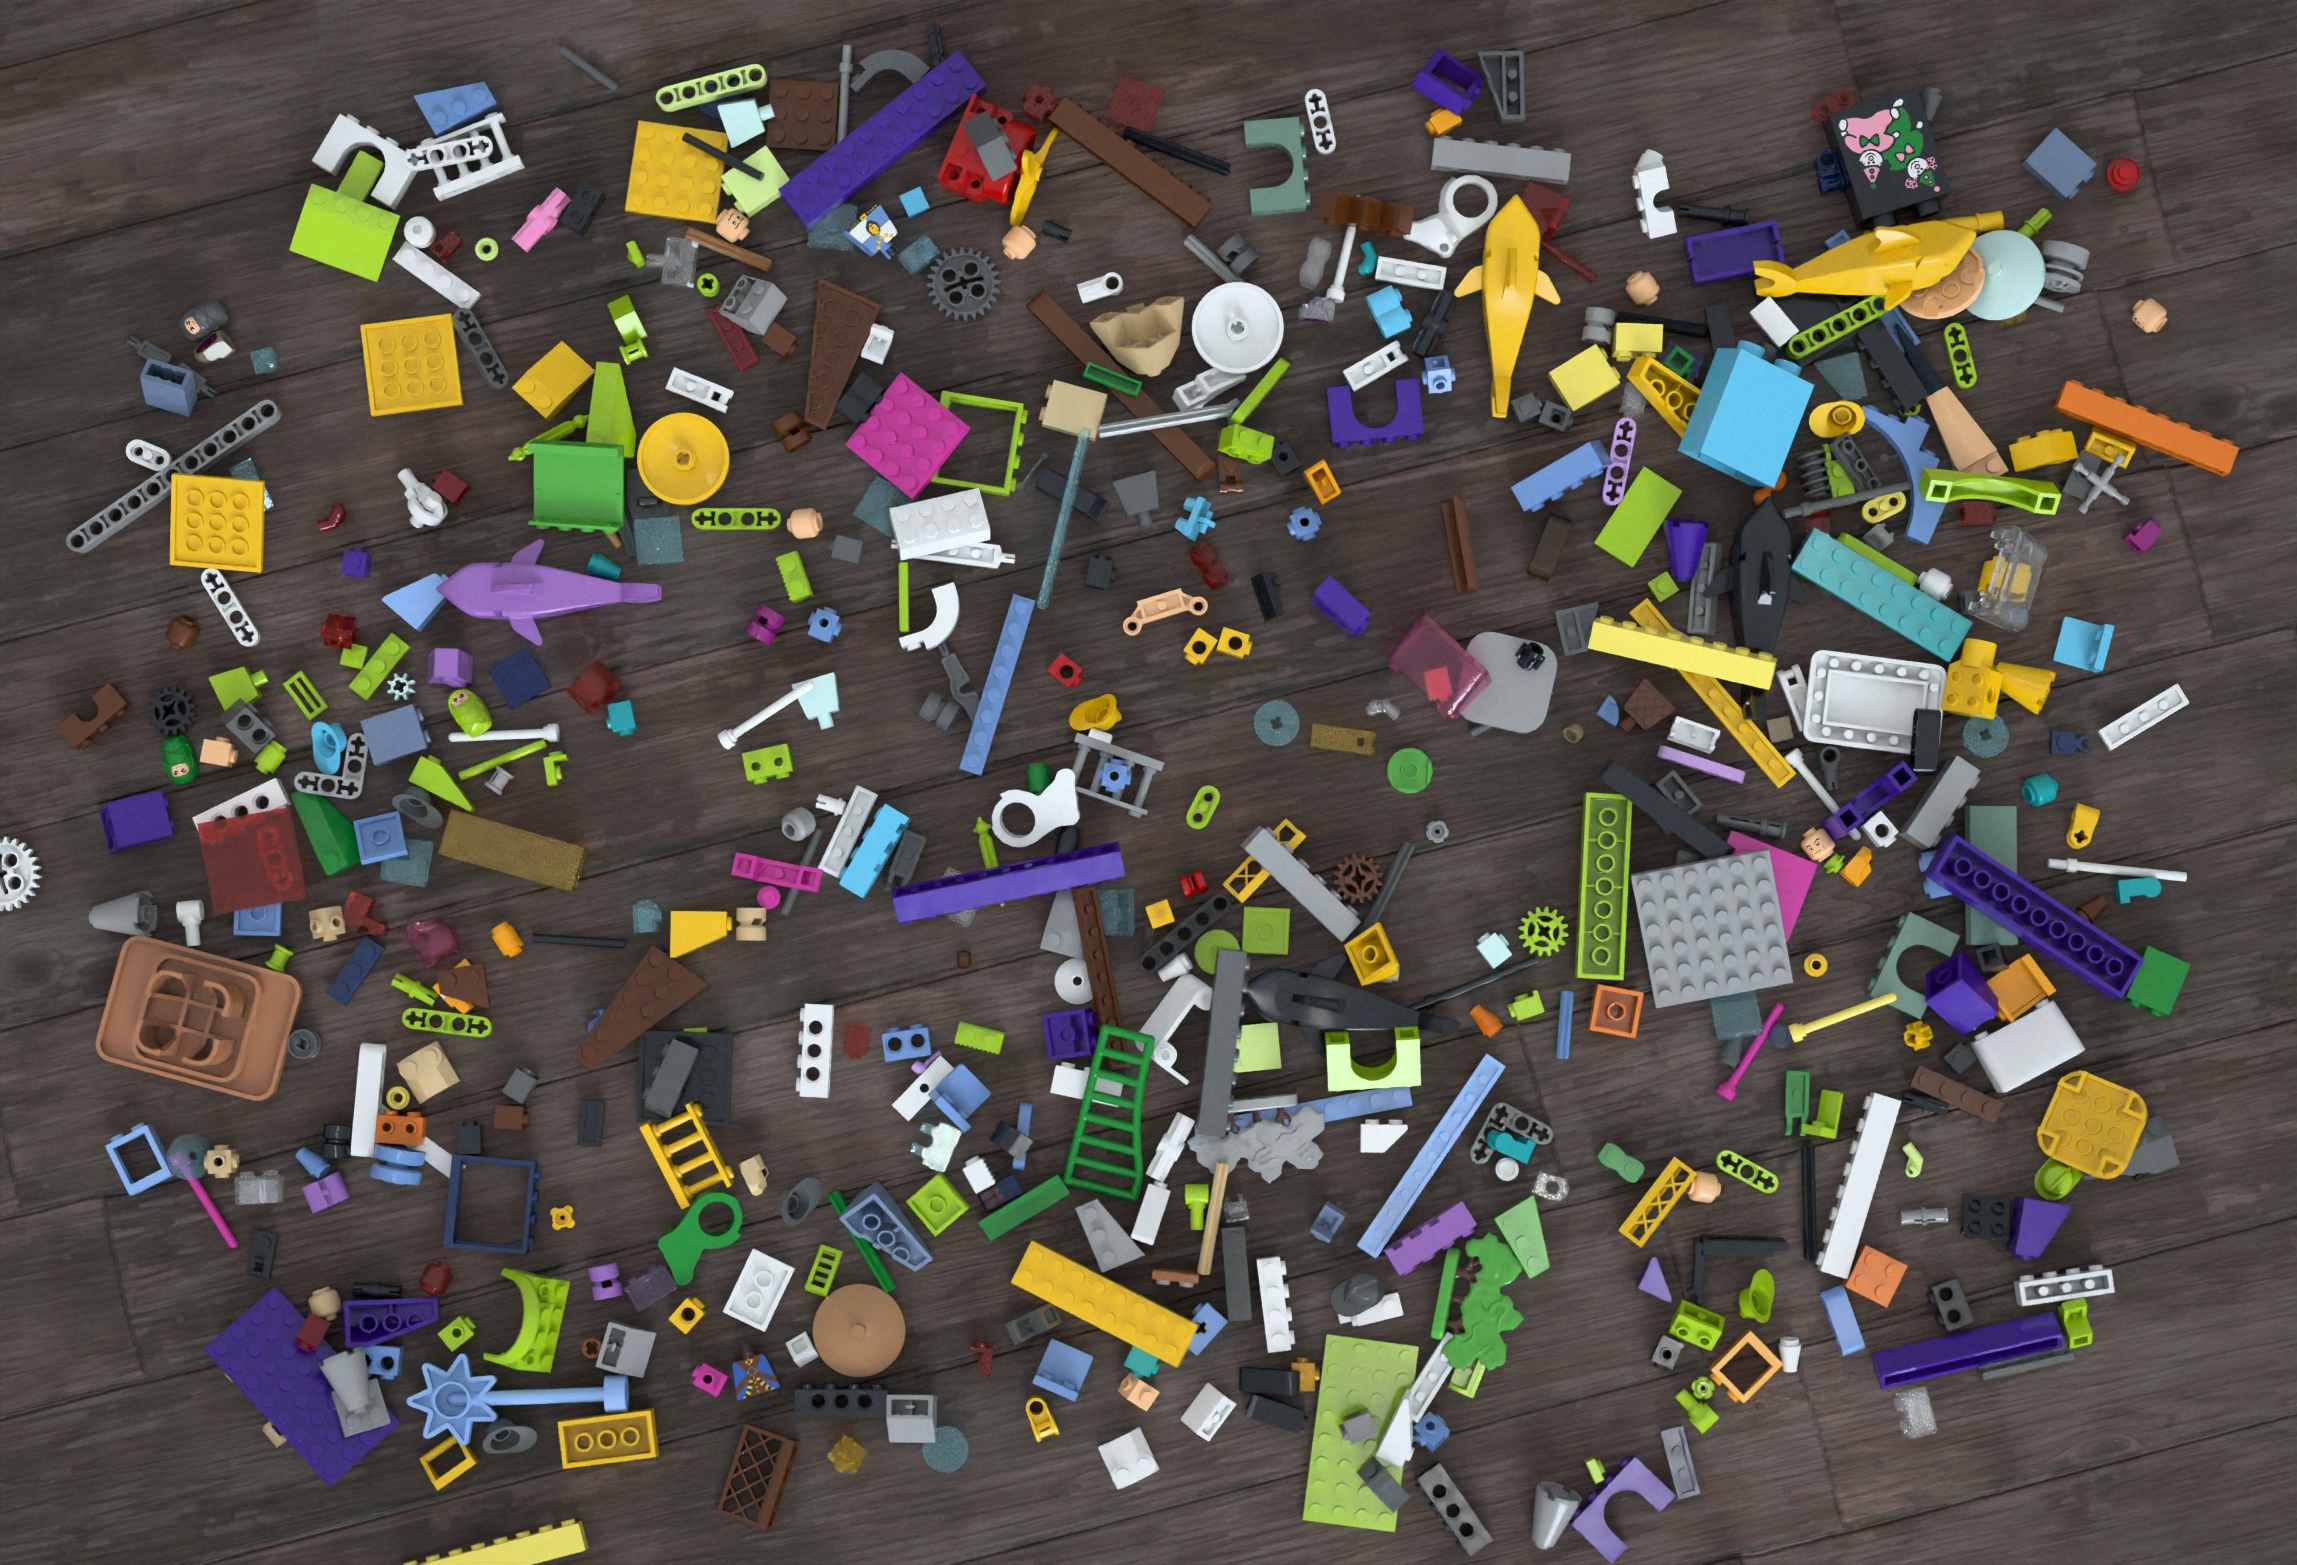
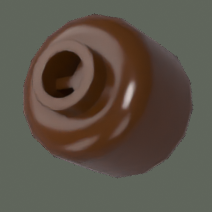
M182 614L180 617H174L171 620L165 636L171 642V647L183 650V648H191L194 645L200 628L194 618Z

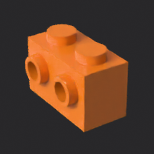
M384 1110V1114L377 1115L375 1143L425 1145L427 1117H421L420 1112H407V1116L398 1115V1111Z

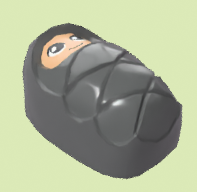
M213 299L187 312L180 320L179 328L186 339L201 343L211 333L223 330L230 322V315L220 301Z

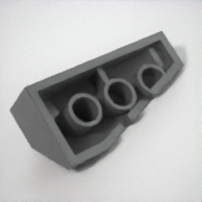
M2160 1115L2146 1121L2128 1166L2120 1175L2136 1176L2138 1173L2159 1174L2180 1165L2171 1134ZM2079 1170L2083 1180L2100 1179Z

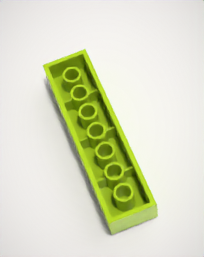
M1586 792L1583 795L1574 978L1624 980L1632 802L1621 794Z

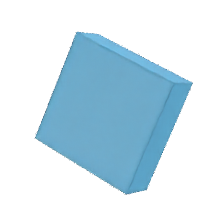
M920 186L899 196L909 218L930 209Z

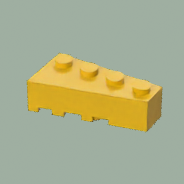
M1637 356L1627 374V378L1678 435L1683 438L1701 390L1652 357Z

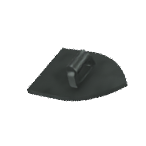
M626 469V496L630 514L639 528L652 537L665 523L672 503L666 502L654 495L643 482L638 469Z

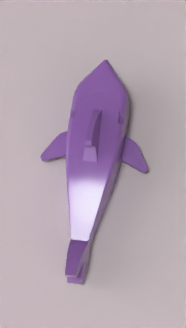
M538 539L518 551L513 556L511 563H472L458 570L436 588L440 594L456 607L472 617L510 620L511 626L517 633L537 646H541L543 640L534 619L553 617L619 602L647 603L662 600V586L658 584L618 583L563 569L536 565L545 545L542 539Z

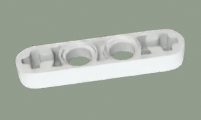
M477 136L411 149L405 153L404 163L411 171H422L483 159L492 154L493 144L488 137ZM484 141L485 145H489L485 149L486 152L481 153L480 149L473 150L475 155H471L468 143H472L473 148L480 146L479 142ZM462 145L466 148V155L464 157L458 158L453 154L456 146ZM434 150H440L444 153V157L440 162H434L431 159V153ZM423 152H427L429 164L425 165V160L418 161L417 166L408 163V160L412 159V155H416L417 158H423Z
M206 569L201 575L202 584L234 635L242 645L246 647L256 646L260 641V633L226 578L217 569ZM209 574L218 575L215 579L219 586L224 584L225 586L217 589L213 583H208L207 581L210 579ZM222 592L230 594L231 599L229 603L221 604L219 602V595ZM235 611H240L243 615L242 621L238 624H234L231 621V615ZM244 626L249 633L254 632L252 636L253 641H244L246 637L245 632L242 629L237 631V628Z

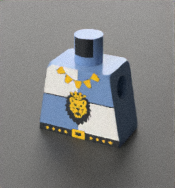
M876 202L842 233L871 257L880 250L889 260L899 251L890 241L898 232L879 202Z

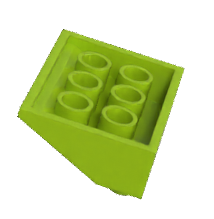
M311 184L289 251L377 282L400 216Z

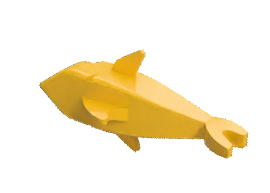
M1517 194L1494 216L1487 228L1482 265L1471 269L1454 291L1456 297H1461L1481 290L1484 324L1493 377L1490 395L1492 417L1506 418L1511 375L1530 315L1534 294L1555 305L1560 303V297L1547 274L1538 270L1540 248L1538 224Z
M1935 220L1914 223L1908 226H1879L1874 228L1873 232L1866 230L1862 236L1845 242L1795 269L1776 261H1753L1755 275L1762 276V278L1754 280L1756 293L1764 297H1781L1796 292L1837 295L1887 294L1884 309L1889 311L1911 295L1912 290L1930 287L1938 283L1944 276L1950 274L1974 242L1976 232L1973 229Z

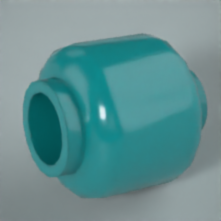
M2046 773L2035 775L2025 780L2022 787L2023 798L2033 806H2041L2052 802L2056 798L2058 784L2054 778H2051Z

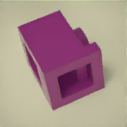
M2150 517L2144 523L2140 521L2131 530L2134 534L2126 535L2123 540L2138 554H2142L2156 541L2163 531L2160 529V524Z

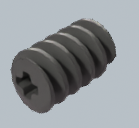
M1824 449L1804 452L1796 459L1798 463H1804L1798 467V471L1805 472V474L1800 476V480L1807 481L1801 486L1802 489L1809 490L1803 495L1806 499H1817L1832 495L1826 493V490L1832 486L1824 484V481L1830 479V476L1822 475L1824 471L1828 470V467L1821 466V463L1826 461V458L1819 457V454L1825 451Z

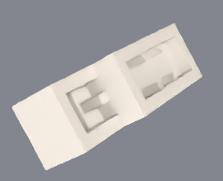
M1212 368L1197 375L1194 381L1176 388L1172 399L1180 411L1202 408L1204 404L1222 392L1245 381L1246 375L1228 374Z

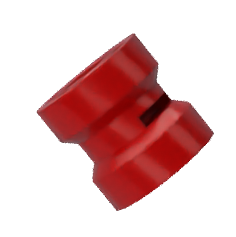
M1201 870L1194 871L1190 876L1178 877L1186 899L1192 897L1194 893L1208 891ZM1193 879L1195 881L1196 888L1194 887V884L1192 882Z

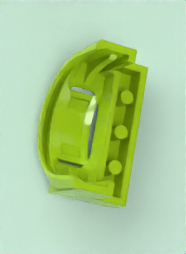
M504 1268L501 1275L513 1280L521 1291L524 1305L523 1322L518 1338L507 1352H501V1355L484 1352V1360L516 1370L551 1373L570 1281L556 1277L540 1276L524 1270Z

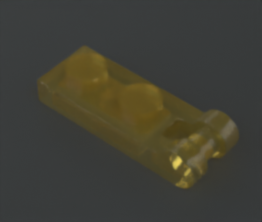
M1313 724L1310 747L1374 756V748L1372 746L1373 740H1376L1377 733ZM1358 737L1364 738L1363 747L1357 746Z

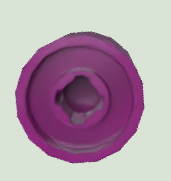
M760 603L754 613L755 619L749 621L744 632L770 646L776 636L774 631L781 628L786 618Z

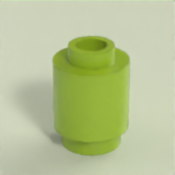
M271 740L269 744L267 743L254 760L257 763L255 768L266 775L269 772L274 774L285 758L284 754L287 749Z

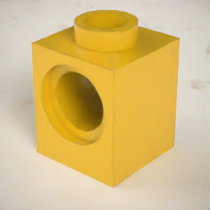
M1223 627L1216 651L1243 659L1244 654L1249 655L1253 642L1248 641L1250 635ZM1230 639H1240L1242 642L1241 648L1237 650L1231 649L1229 646Z
M1198 628L1183 650L1186 654L1185 659L1194 665L1197 663L1203 665L1218 640ZM1201 642L1206 646V650L1202 654H1196L1192 649L1193 645Z
M1167 899L1145 907L1153 929L1175 922Z
M688 1297L670 1316L669 1320L684 1334H687L706 1313L703 1309L705 1305L696 1297L693 1299ZM686 1307L694 1310L695 1317L693 1320H687L684 1317L683 1311Z

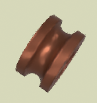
M597 1337L586 1339L582 1344V1353L587 1358H597L603 1342ZM591 1341V1344L594 1342L598 1344L596 1347L598 1352L596 1354L594 1351L592 1353L587 1351L589 1349L588 1342Z

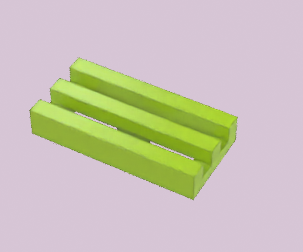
M302 670L283 683L284 687L310 721L322 714L324 710L330 708ZM300 677L304 681L306 686L309 688V690L312 692V694L315 696V698L318 700V702L321 704V707L318 708V706L309 696L307 691L298 681ZM294 683L313 708V713L308 710L290 684Z

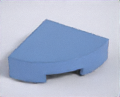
M1608 695L1596 715L1616 727L1619 720V709L1614 698Z

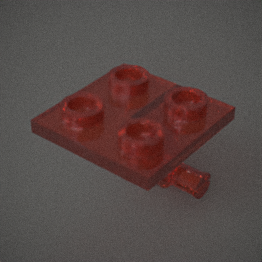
M1530 179L1521 200L1537 222L1540 236L1550 241L1561 219L1565 218L1567 214L1565 211L1571 200Z

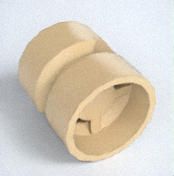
M736 908V921L740 923L736 927V940L766 941V927L763 926V923L766 921V908Z

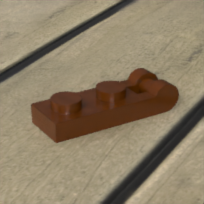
M1217 431V446H1218V447H1219V441H1220L1221 431ZM1218 451L1220 495H1227V492L1243 494L1241 458L1232 457L1227 453ZM1226 477H1235V483H1226Z

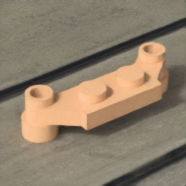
M1181 588L1137 601L1138 606L1131 617L1124 621L1123 629L1126 634L1134 636L1141 631V627L1145 623L1185 611L1201 616L1207 611L1208 604L1204 598L1189 596L1182 593ZM1199 603L1203 608L1197 611L1194 609V605ZM1134 623L1137 628L1131 631L1128 629L1129 624Z

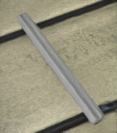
M1227 403L1102 424L1097 426L1099 437L1103 438L1229 417L1234 412L1232 404Z

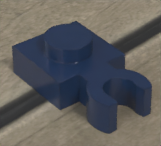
M2050 731V754L2074 755L2075 749L2081 753L2090 752V748L2082 746V741L2091 740V736L2083 735L2075 738V732Z

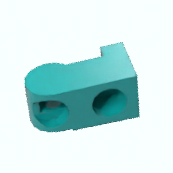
M2152 877L2114 881L2116 904L2130 903L2129 896L2156 897L2161 891V884L2158 879Z
M1498 1129L1492 1130L1487 1136L1489 1147L1526 1164L1536 1142L1520 1135L1517 1141L1513 1140L1510 1134Z

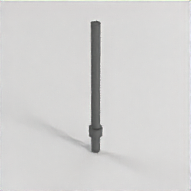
M1908 480L1813 503L1807 501L1799 503L1796 507L1783 509L1782 516L1784 519L1798 515L1804 517L1811 515L1815 511L1910 490L1912 485Z

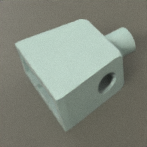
M755 98L724 102L717 106L732 148L764 132L766 128L763 121L775 117L771 104L758 107Z
M834 672L806 680L812 681L814 687L798 698L806 717L809 720L818 718L821 730L833 727L834 723L831 713L840 711L837 679ZM806 681L792 684L793 690L802 685L803 683H805Z

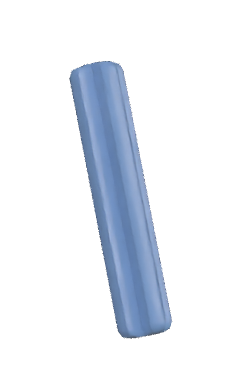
M1572 991L1561 992L1556 1057L1558 1059L1569 1058L1574 998Z

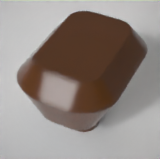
M963 950L957 953V965L959 968L967 969L971 966V953L969 951Z

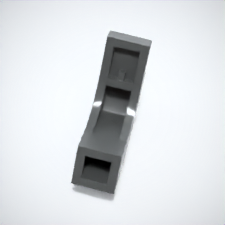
M894 49L882 50L869 55L859 63L864 72H858L851 79L850 82L852 84L850 88L858 97L876 78L885 74L899 75L912 86L930 72L931 69L920 58L909 52Z

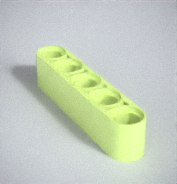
M751 64L663 87L657 92L656 100L661 109L666 112H672L760 89L766 85L767 75L761 65ZM761 72V79L752 81L750 79L752 73ZM733 77L740 79L736 87L728 85L729 80ZM711 83L718 85L717 90L713 93L706 91L707 86ZM694 89L696 92L694 97L689 99L684 97L686 90ZM665 95L673 96V101L670 104L662 103Z

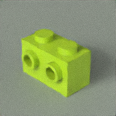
M1233 424L1222 428L1218 451L1227 453L1232 457L1247 460L1253 464H1261V462L1271 459L1274 437L1238 424Z
M788 744L742 753L747 780L749 782L753 781L754 785L768 782L767 778L776 776L777 780L790 777L789 773L795 772Z
M1682 1300L1672 1317L1669 1334L1712 1351L1723 1331L1725 1317Z

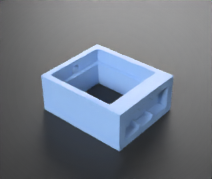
M140 1123L132 1127V1132L124 1136L121 1133L110 1139L111 1143L105 1146L130 1196L136 1195L177 1174L152 1124L144 1125V1123ZM145 1134L162 1169L133 1183L117 1147Z

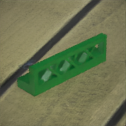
M1058 1173L983 1218L978 1223L985 1231L989 1240L992 1241L1069 1195L1070 1192Z

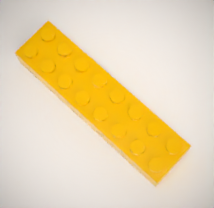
M1031 1241L1011 1283L1175 1367L1180 1366L1199 1327L1198 1323L1037 1241Z

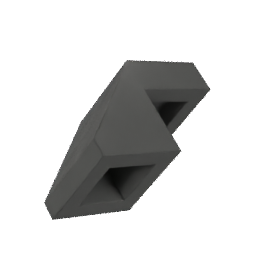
M1049 1302L1005 1325L1014 1345H1017L1053 1328L1063 1321L1056 1306Z

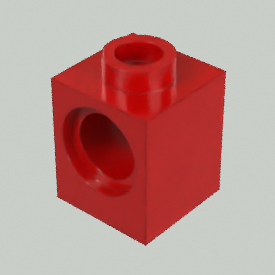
M1062 653L1047 670V673L1068 689L1071 686L1076 688L1084 678L1081 675L1083 669ZM1066 666L1071 667L1074 671L1072 677L1068 679L1060 675L1061 669Z

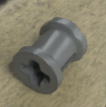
M1978 591L1957 593V596L1960 597L1961 611L1959 614L1961 616L1979 614L1976 606Z

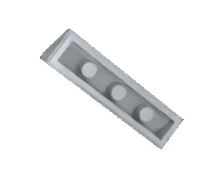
M1704 543L1695 577H1692L1688 634L1715 635L1718 595L1705 598L1703 592L1718 571L1721 570V544Z

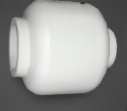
M418 216L409 219L406 223L404 235L412 246L426 248L434 242L436 230L427 218Z
M1935 568L1930 569L1927 573L1923 571L1917 581L1920 585L1919 590L1938 602L1941 599L1946 600L1953 588L1951 577Z

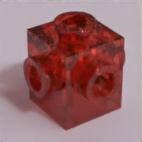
M1034 85L1032 90L1028 89L1022 100L1025 102L1022 107V114L1043 124L1047 115L1050 116L1057 106L1054 103L1055 96L1053 91L1043 85L1041 87Z
M329 614L326 622H322L320 635L324 636V646L352 649L357 636L356 617Z

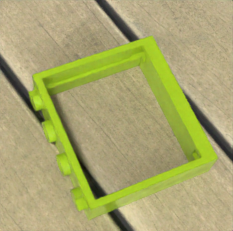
M942 391L940 403L948 410H950L951 402L1016 412L1004 488L939 477L940 469L928 484L964 490L979 488L980 492L1010 497V492H1015L1017 478H1013L1014 469H1019L1020 455H1017L1018 446L1022 447L1024 433L1020 432L1021 425L1026 424L1028 411L1024 410V404Z

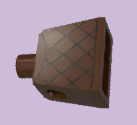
M1644 678L1622 706L1621 710L1626 717L1618 726L1626 734H1629L1636 726L1644 732L1676 709Z

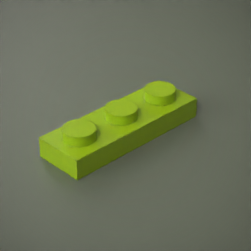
M391 633L349 687L366 701H369L411 647L394 633Z

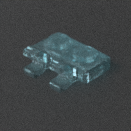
M923 1121L920 1131L934 1136L929 1149L914 1142L910 1152L925 1158L922 1165L938 1172L941 1171L944 1174L962 1130L943 1122L937 1128Z

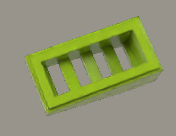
M823 1244L820 1245L805 1285L806 1291L823 1297L828 1296L843 1251ZM823 1253L835 1257V1260L831 1261L823 1258ZM820 1262L832 1266L831 1270L820 1267ZM820 1272L828 1275V1279L817 1276L816 1273ZM813 1281L825 1284V1287L813 1285Z

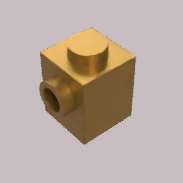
M1296 1357V1361H1291V1370L1300 1371V1391H1315V1381H1319V1367H1315V1362L1310 1361V1357Z

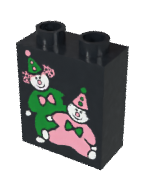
M1917 88L1830 114L1822 124L1856 228L1869 224L1871 232H1873L1874 228L1879 226H1898L1896 215L1912 210L1916 220L1928 218L1942 212L1940 202L1951 193Z

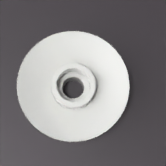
M1077 958L1064 962L1058 968L1055 975V988L1060 997L1069 1003L1084 1004L1093 999L1086 962ZM1075 977L1082 979V983L1079 986L1073 983Z

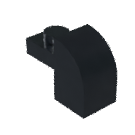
M1003 1120L1000 1121L989 1138L991 1142L1020 1161L1033 1142L1031 1138Z

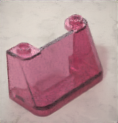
M1424 612L1415 619L1387 656V665L1395 673L1398 671L1404 672L1438 705L1437 712L1445 719L1450 717L1453 721L1492 682L1488 671Z

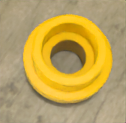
M1811 954L1804 961V969L1810 976H1821L1827 970V961L1820 954ZM1814 961L1820 963V967L1817 970L1812 967Z

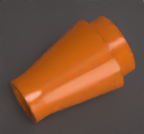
M1480 1004L1475 1006L1469 1013L1484 1036L1487 1035L1489 1038H1492L1503 1027L1500 1022L1501 1019L1484 1009Z

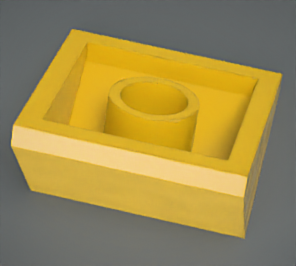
M1377 922L1344 945L1362 986L1395 975L1398 961L1381 923Z

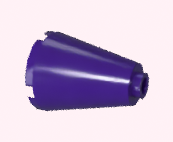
M1693 519L1663 520L1671 575L1676 577V581H1690V577H1695L1710 522L1700 520V523H1696Z

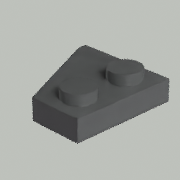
M1598 602L1554 612L1564 657L1588 651L1592 626L1599 606Z

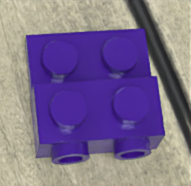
M1091 1008L1042 1015L1049 1061L1094 1054L1098 1035H1095L1094 1026L1097 1025L1096 1013L1092 1012Z

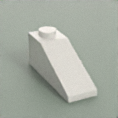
M1406 1389L1378 1445L1376 1456L1399 1467H1402L1405 1460L1409 1461L1415 1449L1411 1447L1413 1442L1411 1390Z

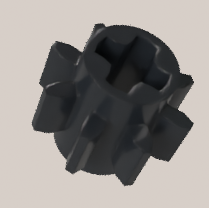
M1524 642L1515 654V656L1519 657L1517 659L1518 665L1527 671H1530L1532 668L1537 671L1545 660V657L1542 656L1544 653L1542 647L1534 642L1529 643V645Z

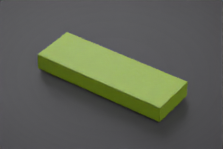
M902 562L898 564L899 629L901 633H910L908 562Z

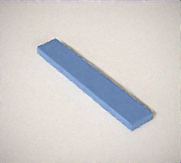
M1843 229L1826 240L1824 244L1828 250H1831L1851 239ZM1859 295V296L1861 297L1862 300H1865V299H1867V298H1869V297H1871V296H1873V295ZM1875 300L1873 302L1875 309H1884L1881 301ZM1897 306L1876 319V321L1882 320L1903 354L1906 352L1895 329V323L1901 326L1915 346L1921 343Z

